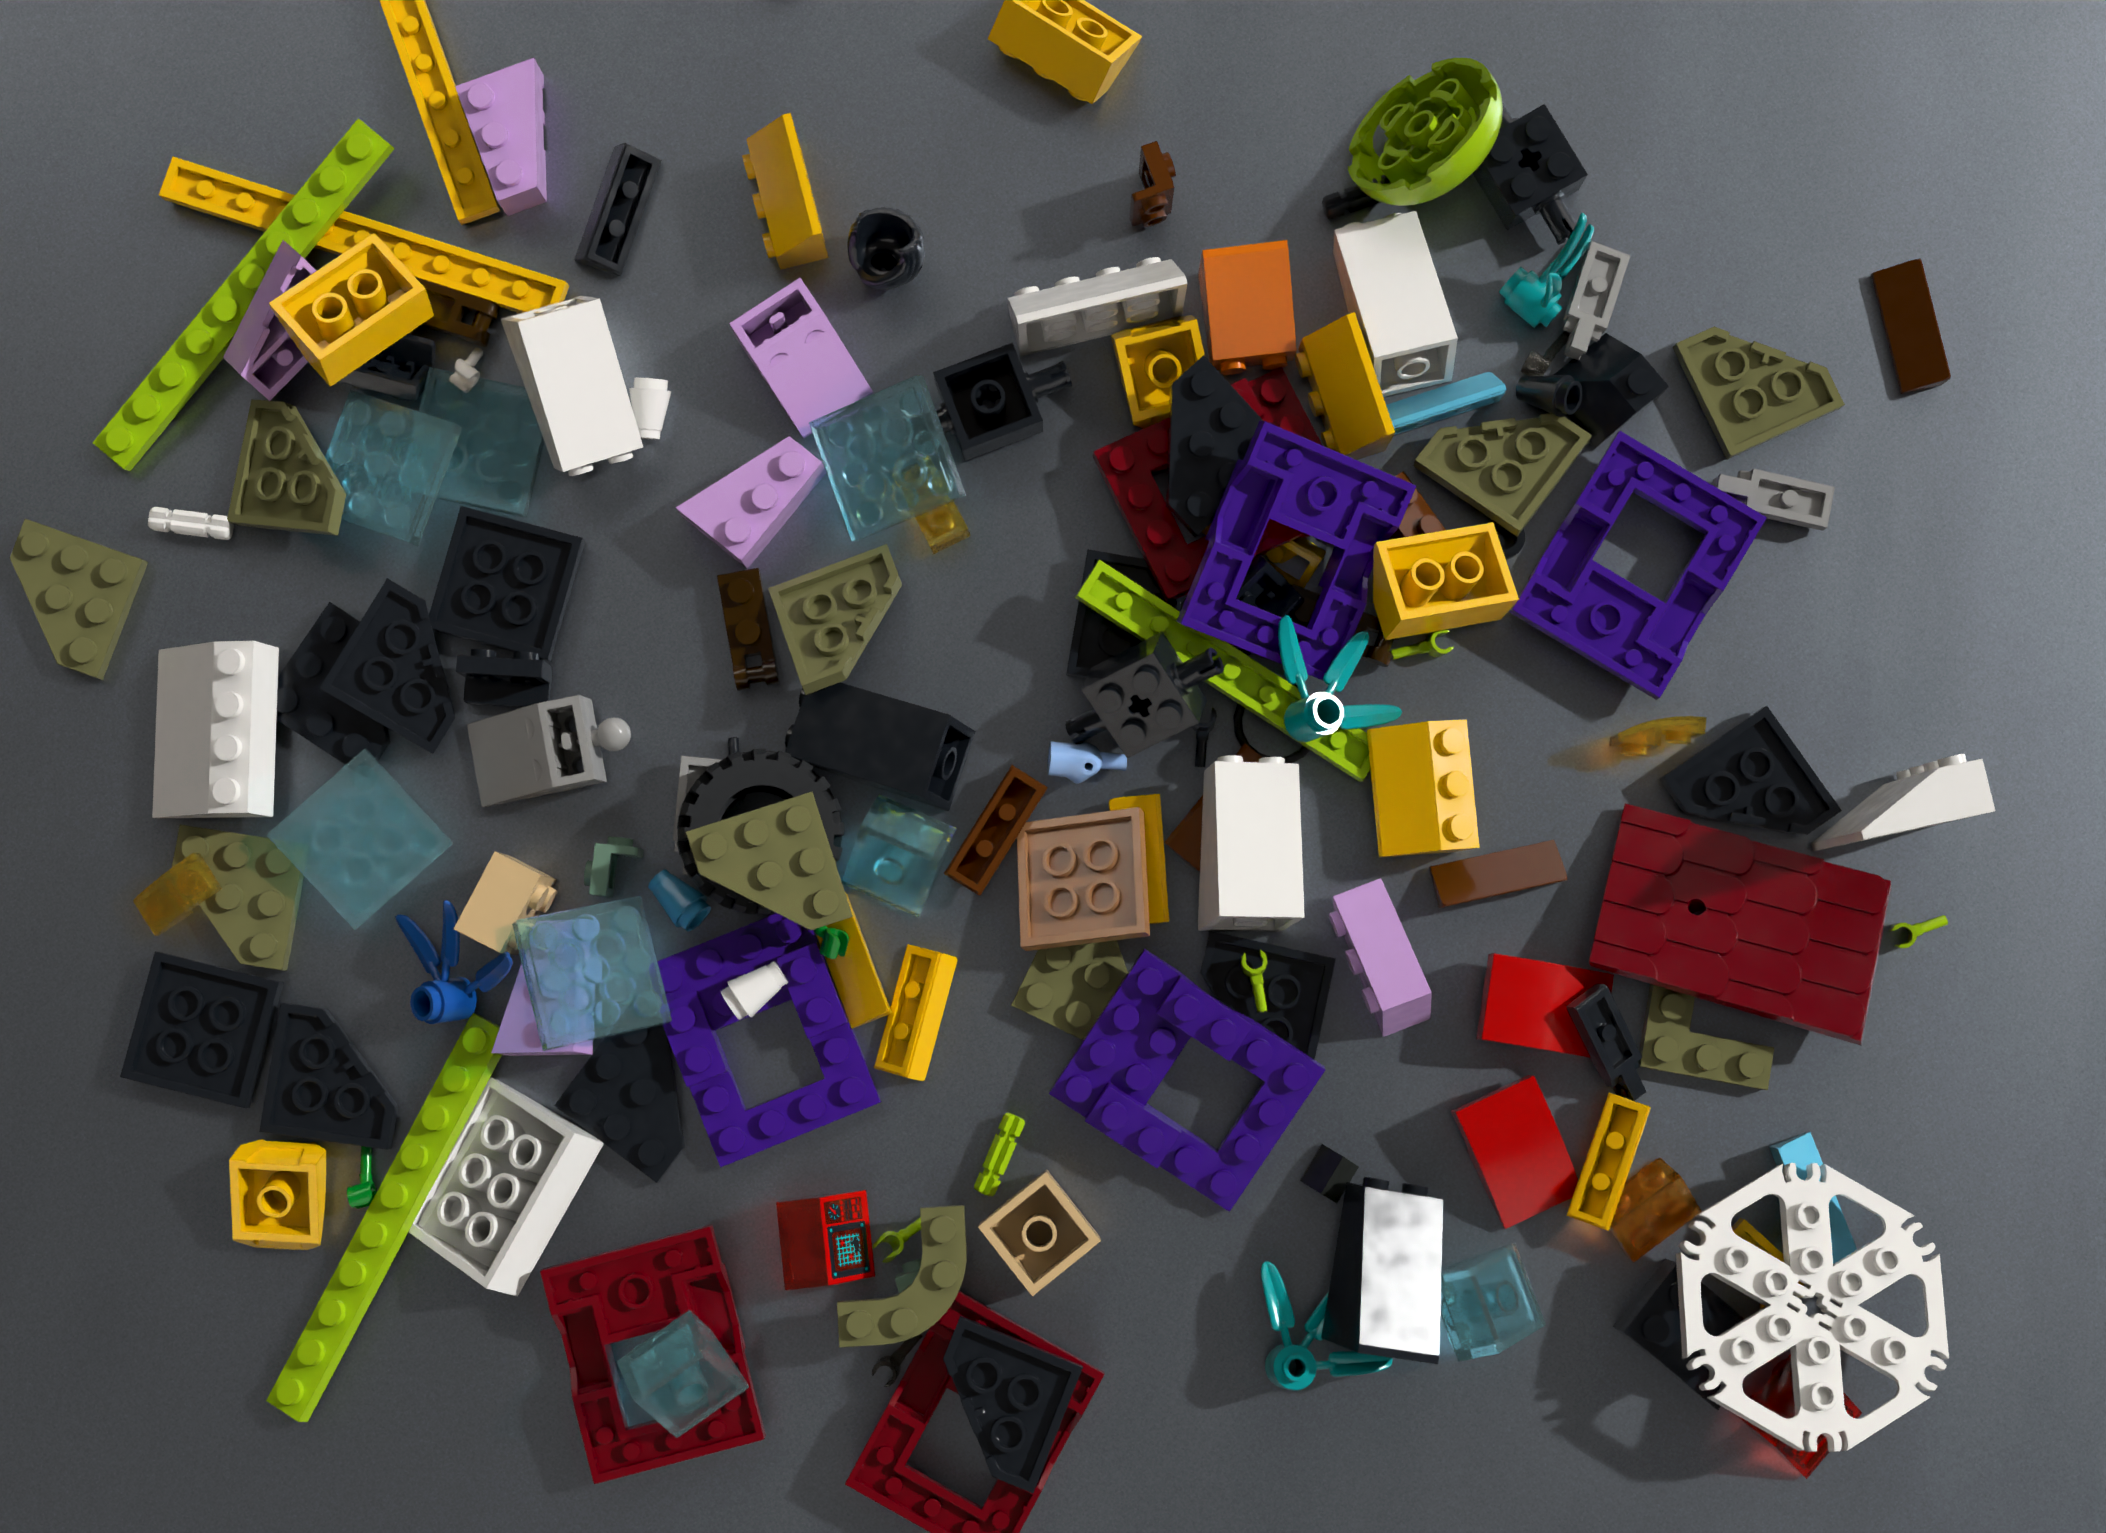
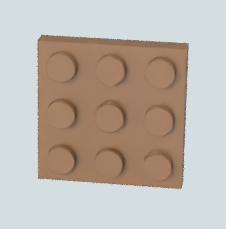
M1140 807L1025 823L1017 836L1020 946L1022 949L1031 951L1150 936L1144 812Z

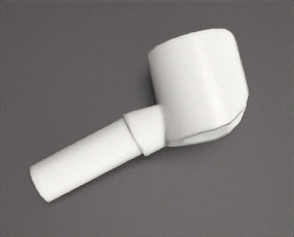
M475 348L466 360L458 359L454 366L456 371L449 378L452 384L465 393L469 392L480 378V372L474 366L483 356L482 349Z

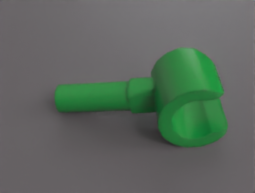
M827 926L813 930L816 935L823 938L820 947L821 955L830 959H836L838 955L845 956L849 942L848 934L845 931L828 928Z
M361 1146L360 1184L347 1187L348 1202L353 1208L360 1209L370 1206L377 1193V1188L372 1181L371 1174L372 1147Z

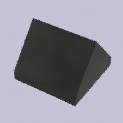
M1321 1144L1300 1181L1333 1202L1338 1203L1346 1189V1182L1352 1180L1359 1166Z

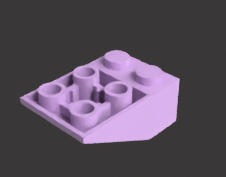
M798 278L729 323L735 337L803 439L873 394L866 379L801 278Z

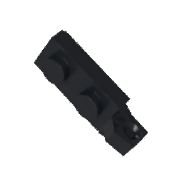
M1596 983L1568 1004L1566 1008L1606 1086L1613 1088L1616 1095L1635 1101L1646 1093V1089L1636 1071L1640 1067L1638 1061L1642 1059V1056L1609 988L1605 984Z

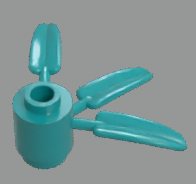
M1584 213L1580 214L1577 224L1560 254L1541 276L1537 275L1533 270L1527 272L1523 267H1520L1499 291L1506 298L1504 303L1533 328L1539 323L1547 327L1563 309L1557 303L1562 297L1559 293L1562 288V280L1581 258L1594 232V226L1588 224L1580 240L1587 223V216Z
M1287 615L1281 618L1278 625V641L1283 670L1288 683H1297L1301 696L1300 700L1291 703L1287 707L1284 715L1286 730L1295 740L1310 742L1335 732L1339 727L1341 729L1371 727L1386 724L1401 716L1403 711L1394 705L1366 704L1342 706L1341 702L1333 696L1334 691L1341 692L1357 666L1368 644V632L1356 633L1334 658L1323 677L1324 682L1328 685L1326 691L1309 695L1305 685L1308 674L1293 622Z
M1268 1261L1262 1264L1261 1280L1273 1330L1281 1332L1283 1341L1282 1345L1276 1346L1269 1352L1265 1361L1267 1377L1274 1385L1290 1390H1301L1312 1383L1316 1371L1320 1369H1329L1332 1376L1343 1377L1379 1372L1388 1369L1392 1365L1393 1359L1390 1357L1362 1354L1354 1351L1332 1352L1327 1361H1315L1314 1356L1307 1348L1314 1338L1319 1341L1324 1340L1321 1336L1328 1293L1305 1323L1304 1329L1307 1335L1299 1346L1292 1345L1288 1328L1294 1327L1295 1318L1288 1293L1276 1266ZM1295 1359L1297 1367L1292 1376L1288 1366Z

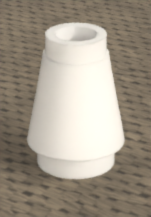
M634 378V387L629 388L631 406L641 438L660 439L671 396V391H667L668 380Z
M773 961L769 965L762 966L728 981L729 986L723 989L721 994L739 1020L747 1015L752 1018L782 986L788 983V980L779 966Z

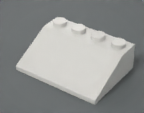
M1152 257L1138 262L1135 268L1120 271L1119 267H1110L1098 271L1095 274L1096 277L1081 281L1079 277L1064 278L1057 281L1055 287L1043 290H1039L1036 286L1022 288L1014 293V297L1008 298V310L1020 357L1109 336L1124 329L1182 316L1187 289L1186 276L1172 259L1161 261L1159 257Z
M219 641L159 650L152 818L273 817L278 647L257 641Z
M1959 754L1896 772V781L1883 784L1811 843L1813 851L1995 812L1983 759L1967 762L1965 754Z
M490 1077L415 1218L409 1233L486 1289L518 1297L604 1143L573 1122L494 1077Z

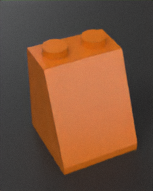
M1282 240L1202 250L1198 277L1209 362L1217 370H1221L1223 375L1242 373L1246 371L1248 366L1262 365L1264 370L1286 367L1288 365L1287 362L1294 360L1297 351L1288 241Z

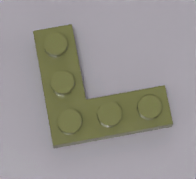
M1650 984L1639 1048L1642 1059L1638 1061L1640 1067L1768 1090L1774 1047L1690 1032L1695 997Z

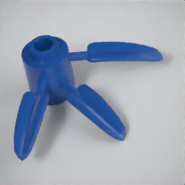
M447 900L443 901L441 956H439L423 930L412 919L401 914L395 916L397 924L417 954L425 971L431 974L433 981H426L420 987H417L411 995L410 1005L412 1013L420 1021H425L428 1024H438L470 1018L477 1004L476 989L479 988L482 992L490 991L511 970L513 961L510 953L506 951L476 972V980L472 983L464 977L449 978L450 966L454 967L459 962L460 932L454 930L458 916L454 905ZM442 961V971L440 975L437 966H439Z

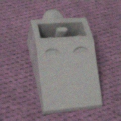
M581 695L533 704L467 724L482 807L605 783L607 779L600 746L608 751H620L628 745L631 739L630 727L620 718H607L600 723L597 729L592 699ZM573 717L575 718L577 729L575 732H572L569 728V722ZM581 758L584 767L583 773H579L576 767L577 762Z

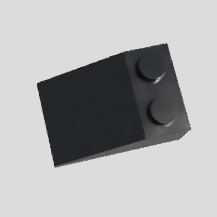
M1665 1259L1613 1327L1712 1407L1719 1410L1721 1406L1707 1397L1714 1395L1721 1385L1719 1384V1386L1711 1390L1701 1391L1699 1385L1709 1379V1370L1704 1365L1694 1370H1688L1686 1367L1689 1360L1701 1356L1700 1351H1695L1688 1358L1682 1359L1676 1262ZM1701 1282L1703 1326L1707 1333L1712 1336H1719L1744 1320L1742 1316Z

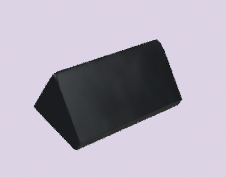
M627 143L614 147L574 259L576 262L621 276L662 160Z

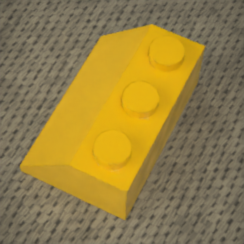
M1004 0L988 36V40L998 45L1000 51L1005 55L1022 60L1033 67L1039 76L1054 80L1067 88L1074 98L1091 104L1095 103L1109 90L1142 38L1141 35L1085 0Z
M791 113L783 114L748 137L746 141L749 154L742 155L748 180L755 178L757 180L760 193L752 194L758 219L766 218L769 228L768 233L762 234L768 259L776 257L780 270L829 258Z
M375 233L269 302L270 308L304 358L330 387L434 316L426 288Z
M1353 312L1303 337L1298 348L1299 353L1295 354V362L1301 378L1308 377L1312 392L1308 393L1309 405L1314 417L1321 416L1325 431L1321 432L1323 446L1358 460L1384 452L1393 438L1395 430L1356 314Z
M1494 523L1379 541L1374 544L1373 603L1385 640L1501 620L1519 600Z
M1467 719L1426 721L1368 729L1367 739L1379 857L1453 853L1480 848Z

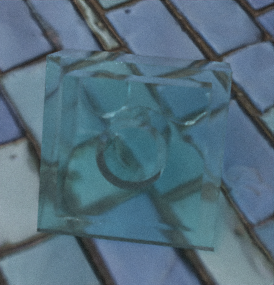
M878 794L861 824L842 884L919 918L946 859L957 828Z
M1516 1243L1505 1245L1442 1270L1440 1314L1458 1362L1499 1354L1546 1325Z
M690 1310L617 1360L633 1401L676 1438L749 1388L747 1381L712 1330Z

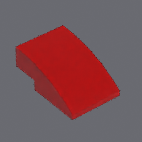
M1496 953L1488 954L1476 1039L1591 1058L1566 1006L1596 983L1605 984L1612 993L1614 975Z
M1534 1075L1520 1078L1451 1111L1468 1147L1467 1152L1503 1229H1507L1573 1197L1578 1178L1561 1134Z

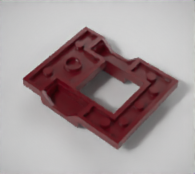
M1282 367L1249 382L1244 378L1231 384L1263 421L1322 445ZM1170 415L1169 418L1093 451V459L1166 603L1188 594L1209 544V541L1205 539L1206 536L1189 544L1186 543L1171 511L1166 507V501L1152 474L1169 467L1167 460ZM1269 519L1253 559L1258 554L1264 555L1268 551L1296 538L1310 535Z
M712 1224L540 1270L550 1313L561 1333L570 1367L572 1400L594 1484L765 1439L766 1434L745 1355L746 1345L726 1267L721 1261ZM689 1323L710 1405L628 1427L618 1388L620 1378L611 1343Z
M959 1291L947 1312L928 1329L847 1478L845 1485L930 1533H1020L1045 1486L1058 1456L1071 1432L1083 1416L1105 1372ZM960 1315L1083 1365L1034 1493L997 1479L983 1506H980L906 1464L946 1389L948 1388L958 1394L943 1358Z

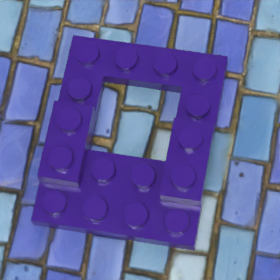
M1260 420L1244 459L1237 460L1205 539L1209 541V544L1176 622L1282 664L1278 641V625L1282 617L1236 599L1269 519L1334 545V549L1318 584L1323 589L1307 627L1293 622L1307 674L1323 680L1334 658L1353 637L1366 607L1368 578L1373 569L1374 544L1379 541L1388 540L1399 528L1416 485Z
M1619 431L1529 576L1527 584L1518 597L1519 600L1512 607L1510 613L1657 700L1663 694L1682 662L1688 644L1705 615L1724 591L1767 517L1622 431ZM1632 492L1704 534L1685 569L1679 573L1663 601L1592 560Z
M776 913L643 967L657 1003L656 1010L686 1087L690 1088L720 1168L882 1102L854 1030L850 1026L846 1012L837 995L824 957L820 954V944L813 930H808ZM775 961L788 980V983L782 986L756 1014L792 1000L825 1079L746 1110L716 1031L750 1016L747 1015L739 1020L724 1000L721 991L729 986L728 981Z
M1143 949L1050 1089L1049 1094L1085 1117L1086 1123L1157 1169L1160 1166L1230 1212L1326 1069L1323 1065L1253 1019L1230 1009L1213 998L1184 974L1146 949ZM1191 1037L1226 1060H1233L1263 1080L1217 1149L1147 1104Z

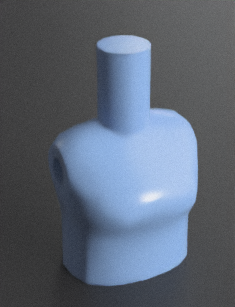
M1050 741L1048 775L1066 777L1075 784H1079L1095 775L1100 769L1126 771L1127 757L1125 754L1100 752L1096 746L1088 742L1075 744Z

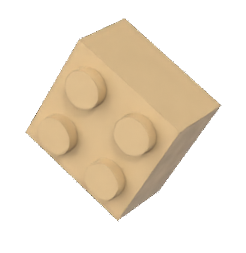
M494 851L454 930L499 953L508 951L510 955H518L521 949L526 951L533 925L540 912L546 913L554 902L557 890L553 887L557 879L512 856Z
M1047 1169L978 1225L980 1231L1032 1297L1101 1242L1098 1233Z

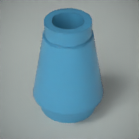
M666 869L656 874L648 885V888L653 892L677 928L683 927L687 932L699 926L711 911V906L706 903L707 897Z

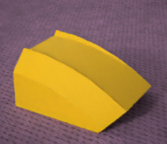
M1193 315L1172 317L1124 329L1111 335L1133 425L1144 429L1169 418L1171 404H1169L1170 386L1203 355L1205 356L1198 322Z
M264 1139L240 1145L229 1159L233 1240L255 1248L310 1250L320 1246L326 1194V1149L315 1142L265 1141Z

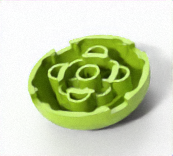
M1450 58L1432 63L1431 72L1416 80L1411 75L1407 76L1375 103L1359 124L1349 146V151L1353 158L1352 165L1348 166V172L1352 180L1364 193L1379 202L1389 205L1408 206L1421 204L1451 191L1466 180L1481 165L1497 139L1503 114L1502 97L1498 84L1490 71L1482 63L1471 58ZM1379 124L1388 138L1384 144V152L1380 157L1373 148V136ZM1385 175L1391 183L1381 184V176ZM1375 178L1378 181V184L1374 183L1372 180Z

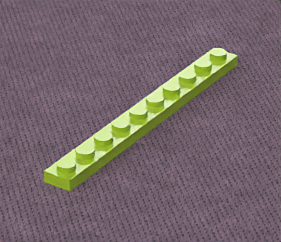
M358 118L92 443L124 470L131 471L223 359L282 241L284 240L305 259L395 148Z
M473 1013L468 1019L266 1400L297 1422L309 1421L502 1056L501 1054L491 1053L500 1026L481 1015Z

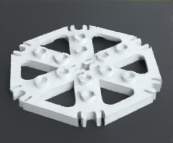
M1795 1163L1786 1164L1784 1168L1783 1164L1695 1216L1703 1219L1706 1223L1702 1221L1690 1222L1688 1227L1700 1235V1244L1695 1246L1691 1242L1683 1241L1680 1242L1678 1247L1685 1254L1694 1256V1260L1687 1258L1682 1252L1676 1253L1682 1359L1688 1358L1693 1352L1699 1350L1701 1356L1694 1357L1686 1365L1688 1370H1694L1701 1365L1706 1366L1709 1370V1379L1699 1385L1701 1391L1714 1389L1719 1384L1721 1385L1714 1395L1707 1398L1797 1451H1804L1805 1449L1806 1452H1816L1817 1438L1820 1434L1824 1435L1828 1441V1452L1848 1451L1931 1398L1921 1393L1918 1389L1922 1391H1935L1937 1385L1926 1379L1924 1372L1927 1366L1936 1371L1945 1370L1947 1365L1943 1362V1359H1949L1940 1254L1933 1255L1928 1261L1923 1262L1922 1256L1932 1253L1936 1247L1935 1244L1932 1242L1921 1247L1914 1244L1913 1234L1923 1227L1920 1222L1901 1228L1908 1218L1915 1215L1826 1164L1821 1166L1818 1163L1806 1165V1180H1801L1797 1176ZM1766 1195H1775L1779 1198L1784 1262L1737 1236L1731 1227V1220L1736 1213ZM1835 1195H1841L1877 1215L1883 1222V1232L1880 1236L1833 1264L1829 1202ZM1711 1274L1765 1307L1719 1336H1712L1707 1333L1703 1326L1701 1280L1705 1275ZM1913 1275L1921 1281L1923 1286L1926 1330L1922 1336L1912 1337L1858 1305L1904 1276ZM1815 1295L1818 1298L1816 1305L1825 1314L1814 1313L1810 1316L1806 1315L1807 1306L1799 1298L1808 1299ZM1830 1299H1831L1832 1301L1838 1303L1839 1306H1837V1305L1833 1304L1832 1302H1830ZM1790 1348L1795 1416L1786 1419L1747 1397L1743 1391L1742 1382L1746 1375ZM1840 1350L1894 1380L1897 1384V1392L1892 1399L1860 1419L1851 1417L1845 1410ZM1931 1353L1936 1354V1355L1939 1356L1941 1359H1939V1358H1937V1357H1932V1356H1931Z

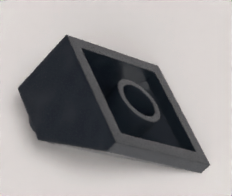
M1607 333L1602 335L1598 342L1592 343L1588 347L1587 352L1581 355L1580 360L1572 359L1554 374L1570 375L1574 381L1580 382L1583 392L1581 404L1574 414H1566L1565 416L1568 420L1592 435L1588 444L1593 450L1657 400L1669 387L1641 353Z

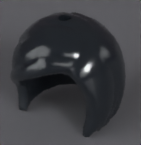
M874 208L859 213L855 222L850 227L847 242L849 261L865 285L876 290H889L909 283L918 275L924 261V236L919 225L910 215L899 209Z

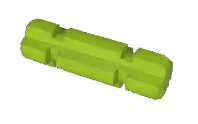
M1011 1113L1003 1115L998 1127L1001 1129L999 1135L995 1134L982 1165L984 1171L983 1173L979 1172L974 1184L976 1191L990 1197L996 1194L1001 1182L999 1180L1000 1174L1004 1175L1017 1144L1014 1142L1016 1136L1020 1137L1025 1125L1023 1118Z

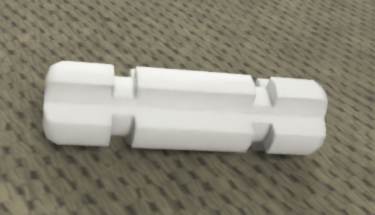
M162 507L151 508L148 518L149 528L155 531L169 532L171 529L176 534L207 538L210 535L215 539L229 540L232 538L234 524L228 522L227 516L214 514L211 517L208 513L174 509L172 512V510Z

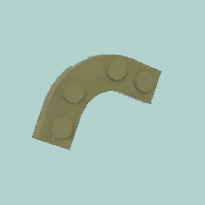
M964 1205L920 1208L922 1237L920 1271L913 1283L901 1293L880 1299L837 1302L839 1347L885 1345L905 1341L929 1329L947 1312L960 1290L966 1270L967 1241Z

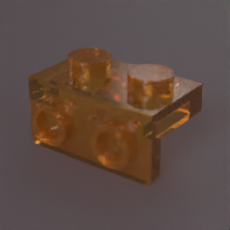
M1657 1158L1625 1182L1609 1230L1624 1254L1634 1263L1697 1214L1701 1213L1702 1210L1682 1177L1662 1158Z

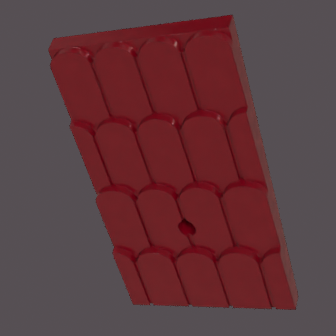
M1625 803L1589 963L1591 967L1861 1046L1892 887L1891 881L1883 879L1879 875L1825 862L1822 858L1752 841L1745 836L1691 823V820ZM1696 911H1703L1700 915L1693 914Z

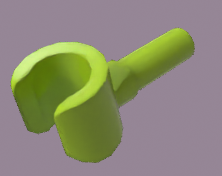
M1447 629L1435 631L1428 635L1424 641L1392 649L1393 660L1416 654L1428 653L1433 657H1441L1449 653L1454 647L1440 649L1435 643V638L1450 633V631Z
M1945 915L1913 925L1899 922L1891 925L1889 931H1895L1900 927H1904L1909 934L1907 941L1894 946L1908 948L1915 943L1918 936L1948 925V920Z
M1260 950L1262 966L1252 969L1247 965L1246 954L1244 953L1241 959V969L1250 977L1257 1012L1267 1011L1262 975L1267 966V956Z
M918 1218L898 1232L887 1231L873 1244V1249L882 1242L890 1244L893 1252L882 1261L883 1263L893 1261L902 1252L904 1243L921 1230V1219Z

